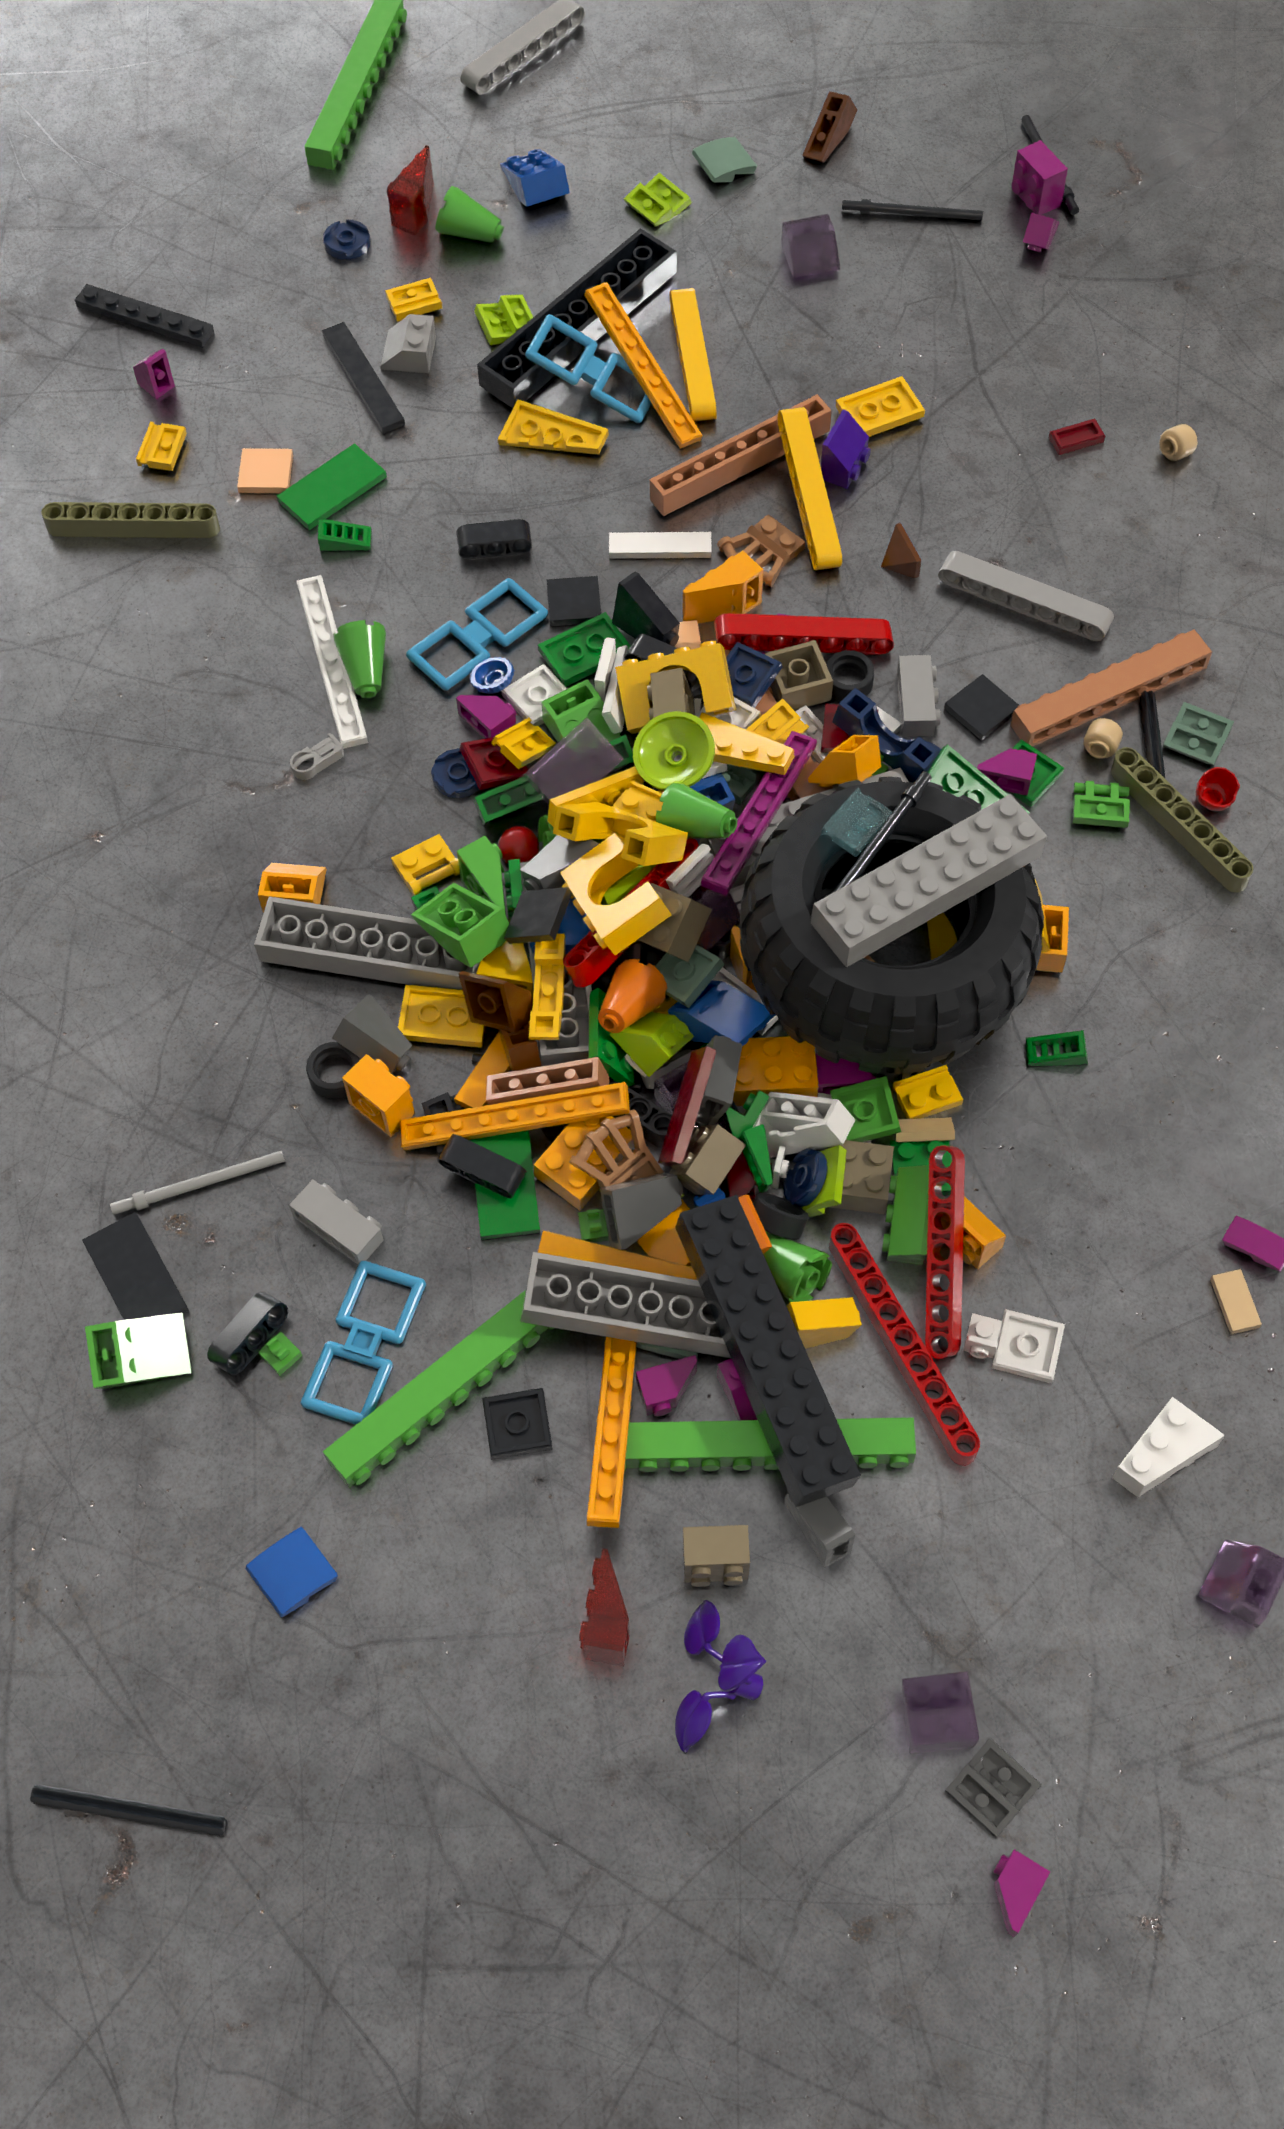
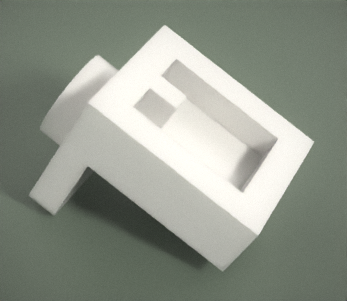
M972 1313L963 1351L970 1352V1355L980 1359L994 1358L1002 1321Z

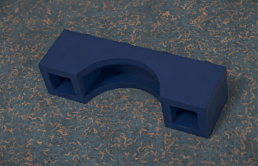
M856 688L837 707L832 722L850 736L878 735L880 754L884 756L883 762L892 769L901 768L907 780L911 783H914L923 771L927 772L940 753L920 737L905 739L890 731L882 722L876 703Z

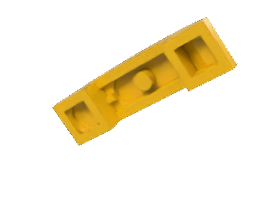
M557 934L553 941L535 942L534 960L536 965L533 1007L530 1013L529 1040H559L564 998L565 966L563 959L565 957V934Z

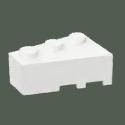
M770 1091L768 1094L770 1097L753 1127L761 1124L764 1125L769 1158L777 1157L779 1146L786 1147L785 1155L799 1153L808 1148L816 1150L843 1145L855 1119L837 1099Z
M1172 1397L1118 1466L1112 1478L1139 1497L1183 1467L1192 1464L1202 1455L1217 1448L1225 1435Z

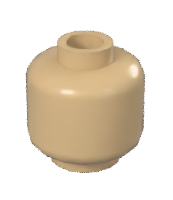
M1179 424L1164 431L1159 441L1161 452L1167 459L1172 461H1178L1191 455L1196 450L1198 444L1195 431L1187 424Z
M1099 718L1094 720L1089 725L1084 737L1083 744L1085 749L1091 756L1098 759L1113 756L1122 740V729L1116 722L1110 719Z

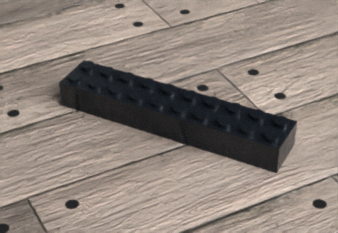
M640 228L477 364L479 386L512 408H514L517 400L525 402L556 376L525 356L530 343L547 315H553L597 341L607 331L586 299L585 290L607 282L626 314H629L677 273V251ZM551 327L537 353L565 368L583 353L586 347Z
M734 1195L681 1212L675 1226L795 1508L853 1487L861 1476L860 1471L738 1196Z

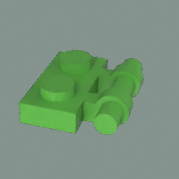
M1085 781V783L1074 782L1073 793L1084 795L1075 794L1073 823L1128 828L1130 799L1119 797L1128 798L1129 787L1119 786V783L1101 785L1094 784V781ZM1094 795H1103V796H1108V797H1100V796H1094Z

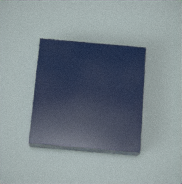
M736 642L726 657L734 698L756 708L782 669V663Z

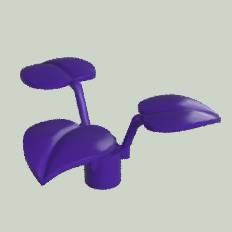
M704 1600L691 1616L686 1626L684 1644L687 1651L693 1655H698L705 1649L706 1652L722 1662L718 1684L725 1691L706 1692L701 1695L699 1691L693 1690L681 1702L676 1714L675 1733L678 1744L685 1753L703 1737L710 1725L712 1707L708 1700L712 1698H729L734 1700L736 1695L753 1701L760 1696L763 1689V1678L761 1675L756 1674V1672L766 1663V1660L756 1650L748 1637L744 1635L733 1637L726 1645L723 1655L712 1648L710 1642L719 1634L720 1617L714 1604L708 1600Z

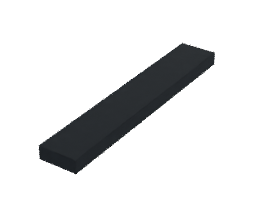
M342 322L322 330L324 339L381 432L384 434L405 426V419L346 324Z

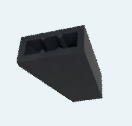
M635 571L618 583L612 624L635 639L639 634H645L675 646L679 640L680 622L641 575Z

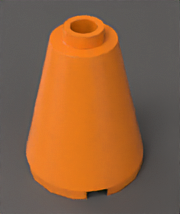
M629 959L616 968L598 1014L599 1023L605 1030L611 1033H620L662 1005L666 999L667 983L662 973L650 963L647 966L638 963L639 959Z

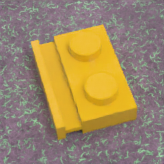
M431 278L385 290L387 301L393 314L396 316V321H401L409 314L422 315L442 309V301L439 299L438 292Z
M150 422L136 457L138 466L145 464L149 468L173 471L187 434L185 427L164 423L155 425L154 422Z
M782 698L746 730L784 745L792 731L803 734L809 726L800 720L801 717Z
M530 718L499 733L492 741V744L494 746L498 745L501 748L500 752L518 769L552 751L556 744L538 725L534 726L531 724L532 719Z
M632 781L630 783L631 787L622 793L612 807L656 822V811H661L663 802L659 801L663 793Z
M947 1065L893 1082L892 1089L896 1092L897 1099L907 1119H922L960 1106L963 1103V1098L952 1075L950 1076Z

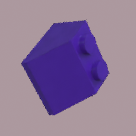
M844 409L822 445L821 471L824 481L848 489L852 480H857L862 462H867L871 449L868 448L869 436L851 414Z

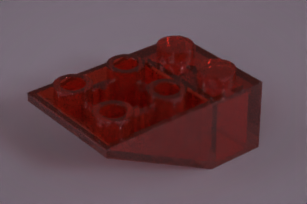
M428 145L420 153L416 154L410 164L403 168L399 176L387 187L392 226L414 236L428 222L434 181L430 147Z
M603 1548L601 1558L595 1557L592 1577H594L593 1585L595 1590H588L586 1609L589 1620L588 1622L582 1621L579 1641H581L580 1649L585 1650L586 1660L624 1667L630 1638L629 1617L608 1549Z

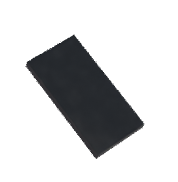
M136 1212L82 1239L124 1320L174 1313L184 1314L189 1311Z

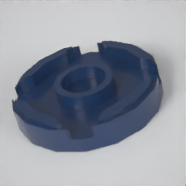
M346 220V223L334 222L327 227L323 234L324 247L327 253L341 260H351L360 257L370 247V235L367 227L355 220Z
M460 749L448 750L437 757L432 767L431 775L435 788L441 794L451 798H464L471 796L479 790Z
M811 1148L804 1149L795 1156L793 1162L796 1164L793 1170L788 1169L784 1180V1196L786 1200H789L791 1204L798 1207L808 1206L814 1201L826 1179L827 1159L823 1153Z

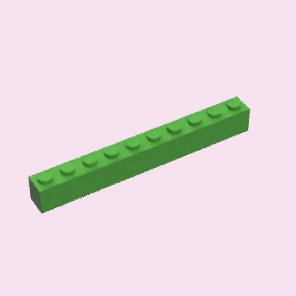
M374 0L304 146L308 165L334 170L337 162L341 160L343 149L349 143L350 134L357 126V119L364 111L365 102L371 96L372 87L378 81L381 68L385 66L386 57L392 51L393 42L399 36L400 27L406 21L407 10L404 9L403 0Z
M525 1291L323 1451L326 1461L349 1488L354 1484L360 1485L370 1477L371 1471L379 1464L385 1465L391 1461L396 1455L395 1451L404 1444L410 1445L420 1436L421 1430L429 1424L432 1426L438 1423L444 1417L446 1410L453 1405L458 1406L463 1403L472 1389L477 1385L479 1387L485 1385L492 1378V1373L498 1368L510 1365L516 1359L518 1352L525 1347L528 1349L535 1345L540 1339V1335L548 1328L550 1330L554 1329L553 1327L520 1322Z
M914 1417L837 1419L856 1464H859V1467L874 1468L877 1464H890L891 1467L902 1468L907 1467L909 1463H914L916 1456ZM758 1420L629 1422L625 1471L626 1468H639L641 1472L657 1471V1468H670L672 1471L682 1472L687 1471L689 1467H701L704 1471H716L720 1467H733L735 1470L744 1471L751 1469L752 1466H764L768 1470L779 1469Z

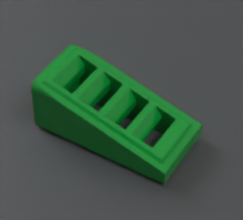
M319 520L318 544L320 551L371 550V527L333 520ZM358 535H363V541L358 540Z
M1084 1030L1026 1038L1029 1066L1088 1064ZM1048 1045H1053L1054 1055L1048 1054ZM1059 1045H1065L1066 1053L1060 1054ZM1071 1045H1077L1078 1052H1072ZM1036 1046L1042 1047V1056L1037 1057Z
M761 1124L743 1131L739 1140L746 1145L742 1153L759 1191L764 1193L771 1187L773 1180L764 1125Z

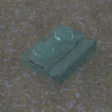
M857 788L823 826L821 833L829 835L833 838V842L857 857L877 834L892 811L871 796H865L861 793V789Z

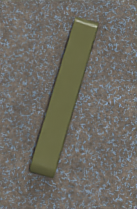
M51 502L46 504L41 510L48 533L56 537L212 538L220 531L216 509L211 504Z
M1130 747L1120 748L1115 754L1111 768L1112 777L1121 786L1129 787V794L1227 890L1234 893L1244 891L1253 873V864L1136 750Z

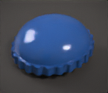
M488 658L475 666L470 674V681L472 686L478 691L494 694L504 690L510 684L515 670L512 663L506 658Z

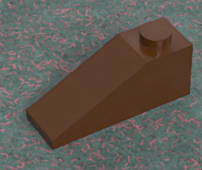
M829 91L802 155L803 158L824 163L845 137L857 113V108L850 96Z
M526 1023L516 1033L498 1029L512 1071L542 1066L537 1041L529 1040V1023Z

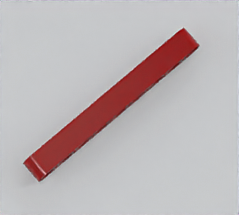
M849 1223L837 1224L831 1231L829 1249L949 1457L958 1465H970L974 1462L980 1448V1439L857 1230ZM843 1237L848 1239L850 1243L840 1244L836 1239ZM860 1262L865 1268L858 1270L853 1268L851 1264ZM869 1287H874L878 1289L880 1293L876 1295H871L867 1293L865 1289ZM888 1312L895 1318L890 1321L885 1320L880 1314ZM897 1338H905L910 1344L908 1346H900L895 1340ZM915 1363L920 1364L925 1368V1371L915 1372L910 1366ZM935 1390L941 1397L932 1399L927 1396L926 1391ZM950 1416L954 1418L956 1424L952 1426L946 1425L942 1422L941 1418ZM961 1442L967 1443L972 1448V1451L968 1453L962 1452L958 1449L957 1444Z

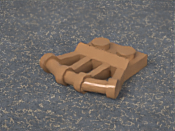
M768 514L756 525H751L746 533L732 538H721L717 546L729 558L738 554L734 550L735 548L751 543L743 551L750 557L759 550L764 554L755 560L761 568H764L772 560L775 561L769 572L763 571V582H765L766 586L773 587L782 567L805 549L806 542Z
M634 1109L623 1116L603 1120L600 1123V1128L595 1132L590 1131L585 1135V1141L577 1155H573L569 1161L571 1165L597 1180L598 1186L601 1188L664 1173L645 1144L640 1118ZM630 1127L635 1148L633 1151L618 1129ZM607 1136L611 1138L623 1156V1159L618 1163L615 1162L602 1143ZM593 1149L608 1169V1172L605 1174L586 1162Z

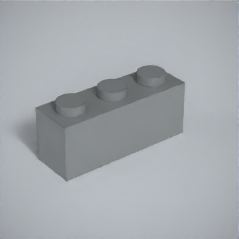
M931 655L899 656L897 681L902 737L934 736L935 726L940 725V709H935V704L938 703L939 692L938 687L933 686V682H936L937 669L936 666H932Z
M312 1179L289 1204L295 1219L356 1264L366 1261L384 1241L381 1232L382 1227L379 1222L371 1216L365 1218L351 1201L345 1199L343 1202L326 1183L320 1185Z

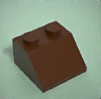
M465 971L459 973L466 1006L472 1023L516 1033L530 1021V1013L533 1007L530 990L491 977Z

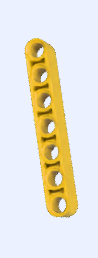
M694 288L670 290L671 313L690 416L694 422L717 419L716 401Z
M805 407L779 410L777 414L778 428L814 570L841 567V547Z

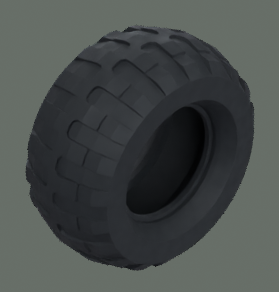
M879 777L878 782L865 784L859 780L839 784L836 791L830 795L818 793L804 801L793 816H786L779 823L762 846L760 856L758 855L747 873L740 910V946L742 957L748 971H751L752 983L768 1012L776 1014L784 1031L798 1043L806 1041L815 1046L818 1051L817 1055L834 1063H838L841 1058L859 1063L858 1070L872 1073H880L883 1067H899L901 1073H914L923 1071L925 1067L933 1062L939 1061L944 1065L962 1057L975 1044L980 1045L1009 1020L1013 1010L1022 1003L1031 985L1042 950L1044 915L1032 866L1029 863L943 912L955 931L957 942L937 958L908 966L885 965L862 958L848 967L844 966L812 926L813 905L834 892L900 803L903 792L908 786L914 784L902 782L901 777ZM929 782L922 792L920 801L915 807H911L860 877L981 811V805L965 795L957 797L943 791V786Z

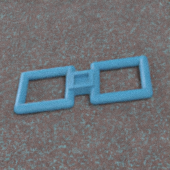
M547 315L525 353L526 358L571 385H576L580 378L593 385L590 391L593 398L630 420L641 423L652 404L646 394L637 411L602 391L616 365L634 375L624 358L616 353H612L606 362L593 355L598 346L595 340L553 315ZM551 327L586 347L572 373L537 353Z
M507 578L465 609L466 615L473 622L462 629L454 621H447L406 652V656L440 688L449 690L472 673V670L478 663L490 658V653L485 649L487 645L496 640L501 646H508L545 619L549 612L514 580ZM509 590L535 613L507 634H504L479 611ZM451 632L477 656L445 678L420 654Z
M361 1261L358 1264L336 1316V1323L339 1326L351 1329L345 1345L333 1341L325 1343L301 1399V1406L303 1408L355 1425L376 1409L393 1368L391 1360L376 1356L382 1339L395 1344H401L404 1341L426 1287L424 1279L368 1261ZM367 1274L412 1288L395 1330L350 1316ZM333 1355L378 1369L361 1413L315 1399Z

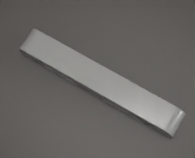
M573 0L556 1L468 64L461 73V83L479 95L484 94L578 26L585 16V9Z
M959 551L949 553L938 573L939 579L946 585L1093 641L1103 640L1114 619L1113 612L1105 606Z

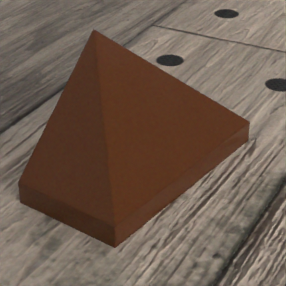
M898 523L895 525L881 567L914 579L918 578L922 560L902 524Z

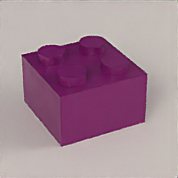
M1041 140L1017 150L1011 184L1014 193L1035 214L1043 215L1060 207L1068 168Z

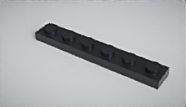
M89 284L84 286L75 299L78 308L201 348L205 346L214 333L213 324Z

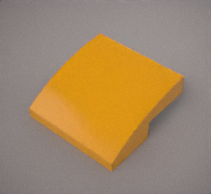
M681 1199V1206L639 1238L637 1242L650 1257L690 1266L691 1263L675 1228L680 1213L690 1210L689 1206Z

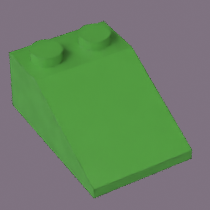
M483 836L457 850L461 881L467 890L503 908L506 915L502 877L504 868L500 861L503 856L496 843L491 844L488 838Z
M452 883L411 914L412 918L449 954L469 967L481 962L485 956L502 946L506 941L504 937L509 922L503 908L456 883Z

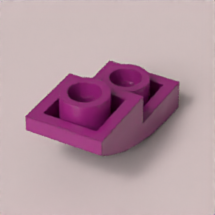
M1236 1215L1222 1239L1223 1244L1250 1255L1254 1262L1281 1272L1284 1267V1238Z

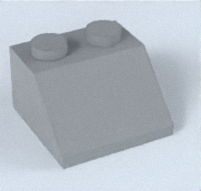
M409 314L388 330L380 366L381 370L429 373L436 341L434 316Z

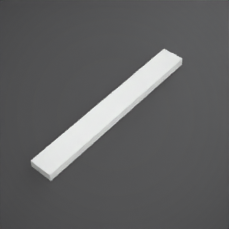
M322 575L297 580L298 590L340 743L343 749L366 744L368 739L354 689L334 642L333 634L338 632Z

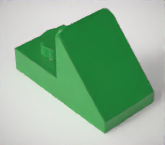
M759 1089L756 1094L751 1092L742 1107L746 1109L745 1114L731 1107L728 1108L726 1115L733 1136L739 1139L743 1131L753 1127L770 1097L768 1094Z

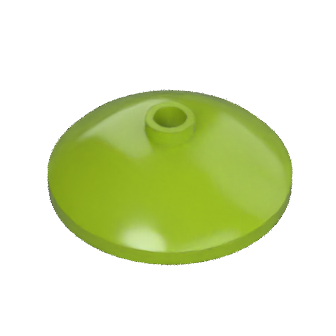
M681 711L667 712L650 720L640 730L633 747V760L640 776L652 787L664 791L672 783L691 787L699 782L709 771L715 756V742L708 726L697 716ZM676 756H682L681 760L674 761Z

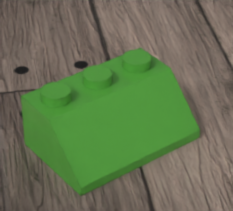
M929 1165L898 1167L897 1175H891L889 1193L894 1194L893 1205L887 1204L885 1222L891 1223L890 1234H884L882 1252H887L886 1261L923 1265L927 1255Z

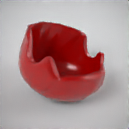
M1214 767L1207 770L1197 782L1195 796L1198 802L1206 809L1221 812L1231 807V804L1236 800L1240 783L1235 774L1228 769Z
M514 826L506 829L498 842V847L503 856L501 859L509 864L508 860L520 859V862H529L539 853L537 836L525 826Z

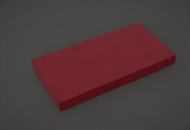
M706 1046L691 1051L658 1160L659 1164L673 1166L684 1162L715 1059V1049Z

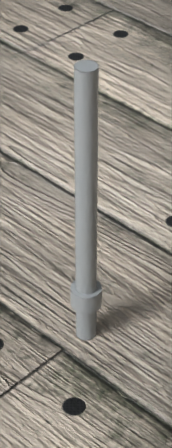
M281 1150L146 1193L142 1190L133 1193V1197L110 1203L113 1215L134 1208L138 1211L149 1207L150 1203L285 1162Z

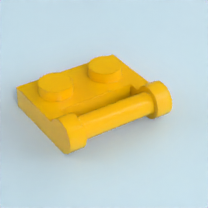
M440 834L391 857L392 864L413 896L452 874L455 876L460 874L458 859L454 857ZM447 863L446 866H444V867H442V868H440V869H438V870H436V871H434V872H432V873H430V874H428V875H426V876H424V877H422V878H420V879H418V880L415 879V878H417V877H419V876H421V875H423V874H425V873H427V872H429V871H431V870H433V869H435V868H437V867H439V866H441V865Z

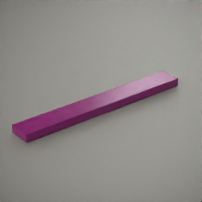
M795 731L790 733L784 745L794 749L795 757L786 774L766 772L738 818L735 832L725 839L703 875L701 886L727 896L816 748V739Z

